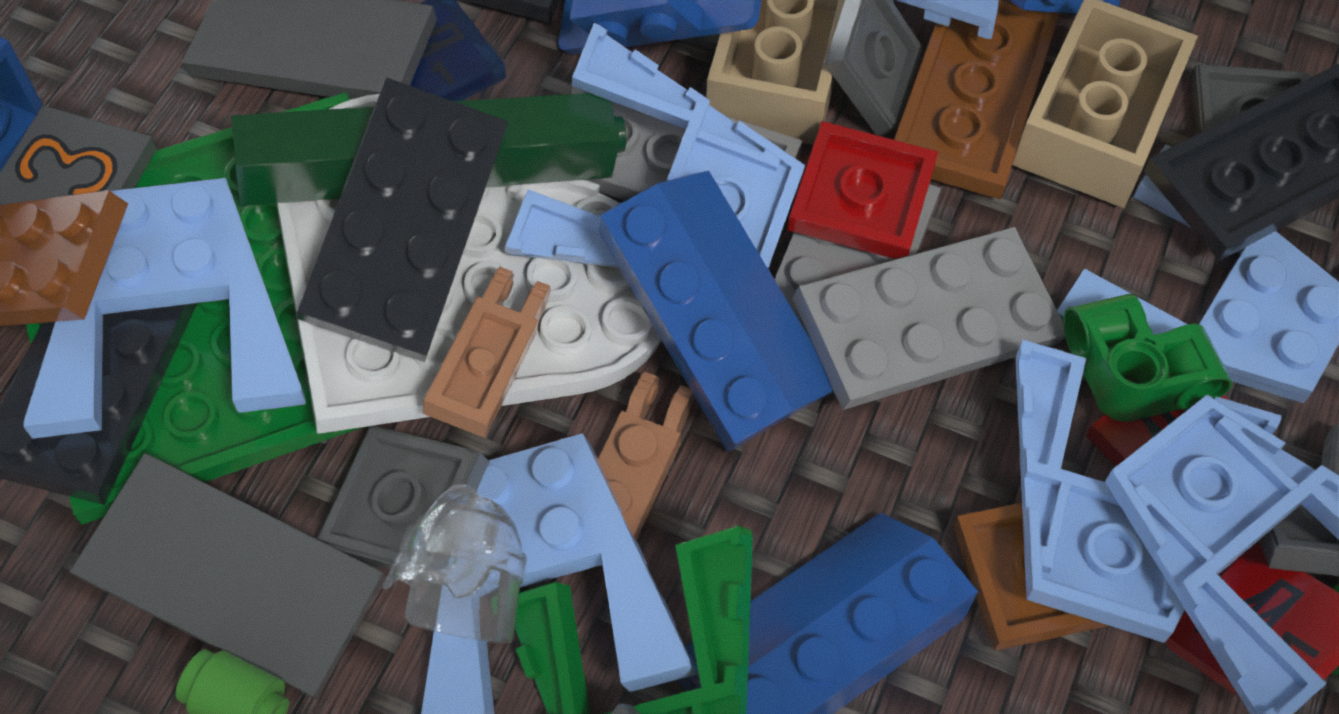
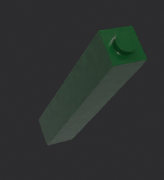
M591 93L454 101L509 121L486 187L612 178L617 153L625 152L626 128L623 117L614 116L610 100ZM374 107L231 115L240 206L339 199Z

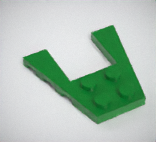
M736 526L676 545L701 688L633 706L641 714H747L753 544L751 529ZM554 582L499 599L502 615L511 617L521 643V647L517 648L516 651L526 678L535 680L547 713L590 714L570 585Z

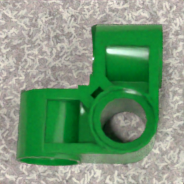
M1124 294L1070 306L1065 310L1063 324L1069 350L1074 355L1086 358L1083 370L1085 378L1095 397L1097 406L1111 419L1121 422H1135L1142 418L1180 409L1188 410L1206 395L1213 399L1216 396L1221 398L1232 387L1233 382L1202 325H1183L1168 332L1153 335L1147 323L1143 306L1133 294ZM1125 378L1133 380L1135 383L1129 382Z

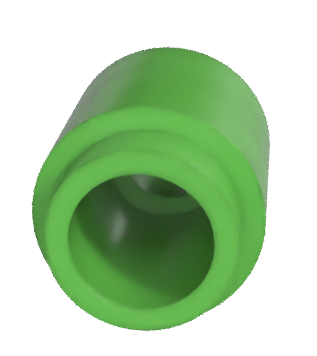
M207 649L198 652L185 667L176 688V699L186 705L188 714H287L289 708V699L284 697L285 681L225 650L219 651L216 654Z

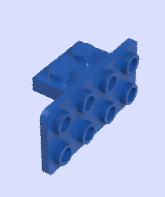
M565 0L558 44L569 55L581 54L594 23L608 30L607 36L624 47L748 30L753 28L759 20L761 0Z

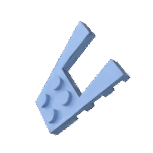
M594 23L573 74L571 86L686 129L667 181L709 170L765 265L769 268L805 165L741 121L736 124L709 105V99L691 87L689 90H686L660 72L658 64L636 49L632 53L607 36L608 30ZM527 190L505 245V253L525 257L618 267L599 235L600 216L532 190Z
M1165 144L1161 152L1171 147ZM1145 175L1133 198L1190 227L1150 178ZM1275 231L1237 251L1241 254L1199 325H1202L1208 333L1232 382L1304 403L1313 392L1339 345V281ZM1084 268L1057 312L1063 321L1065 310L1070 306L1131 293ZM1138 298L1143 306L1147 323L1153 335L1188 325Z
M226 178L111 191L127 202L128 206L85 320L55 322L24 419V428L31 438L102 430L103 314L229 299L232 401L238 413L305 405L306 398Z
M1022 340L1016 354L1026 599L1165 643L1179 622L1185 610L1107 484L1061 469L1086 358ZM1217 396L1214 398L1271 434L1274 433L1281 421V415Z
M1206 395L1116 466L1109 474L1105 483L1249 713L1294 714L1327 683L1218 574L1300 505L1304 506L1339 540V475L1323 465L1316 470L1282 450L1286 444L1284 441Z
M583 433L489 460V464L444 565L421 714H495L482 598L603 565L621 684L629 692L698 674L697 667L692 657L688 654L677 631V625L649 572L643 553L622 515L623 511L596 454Z

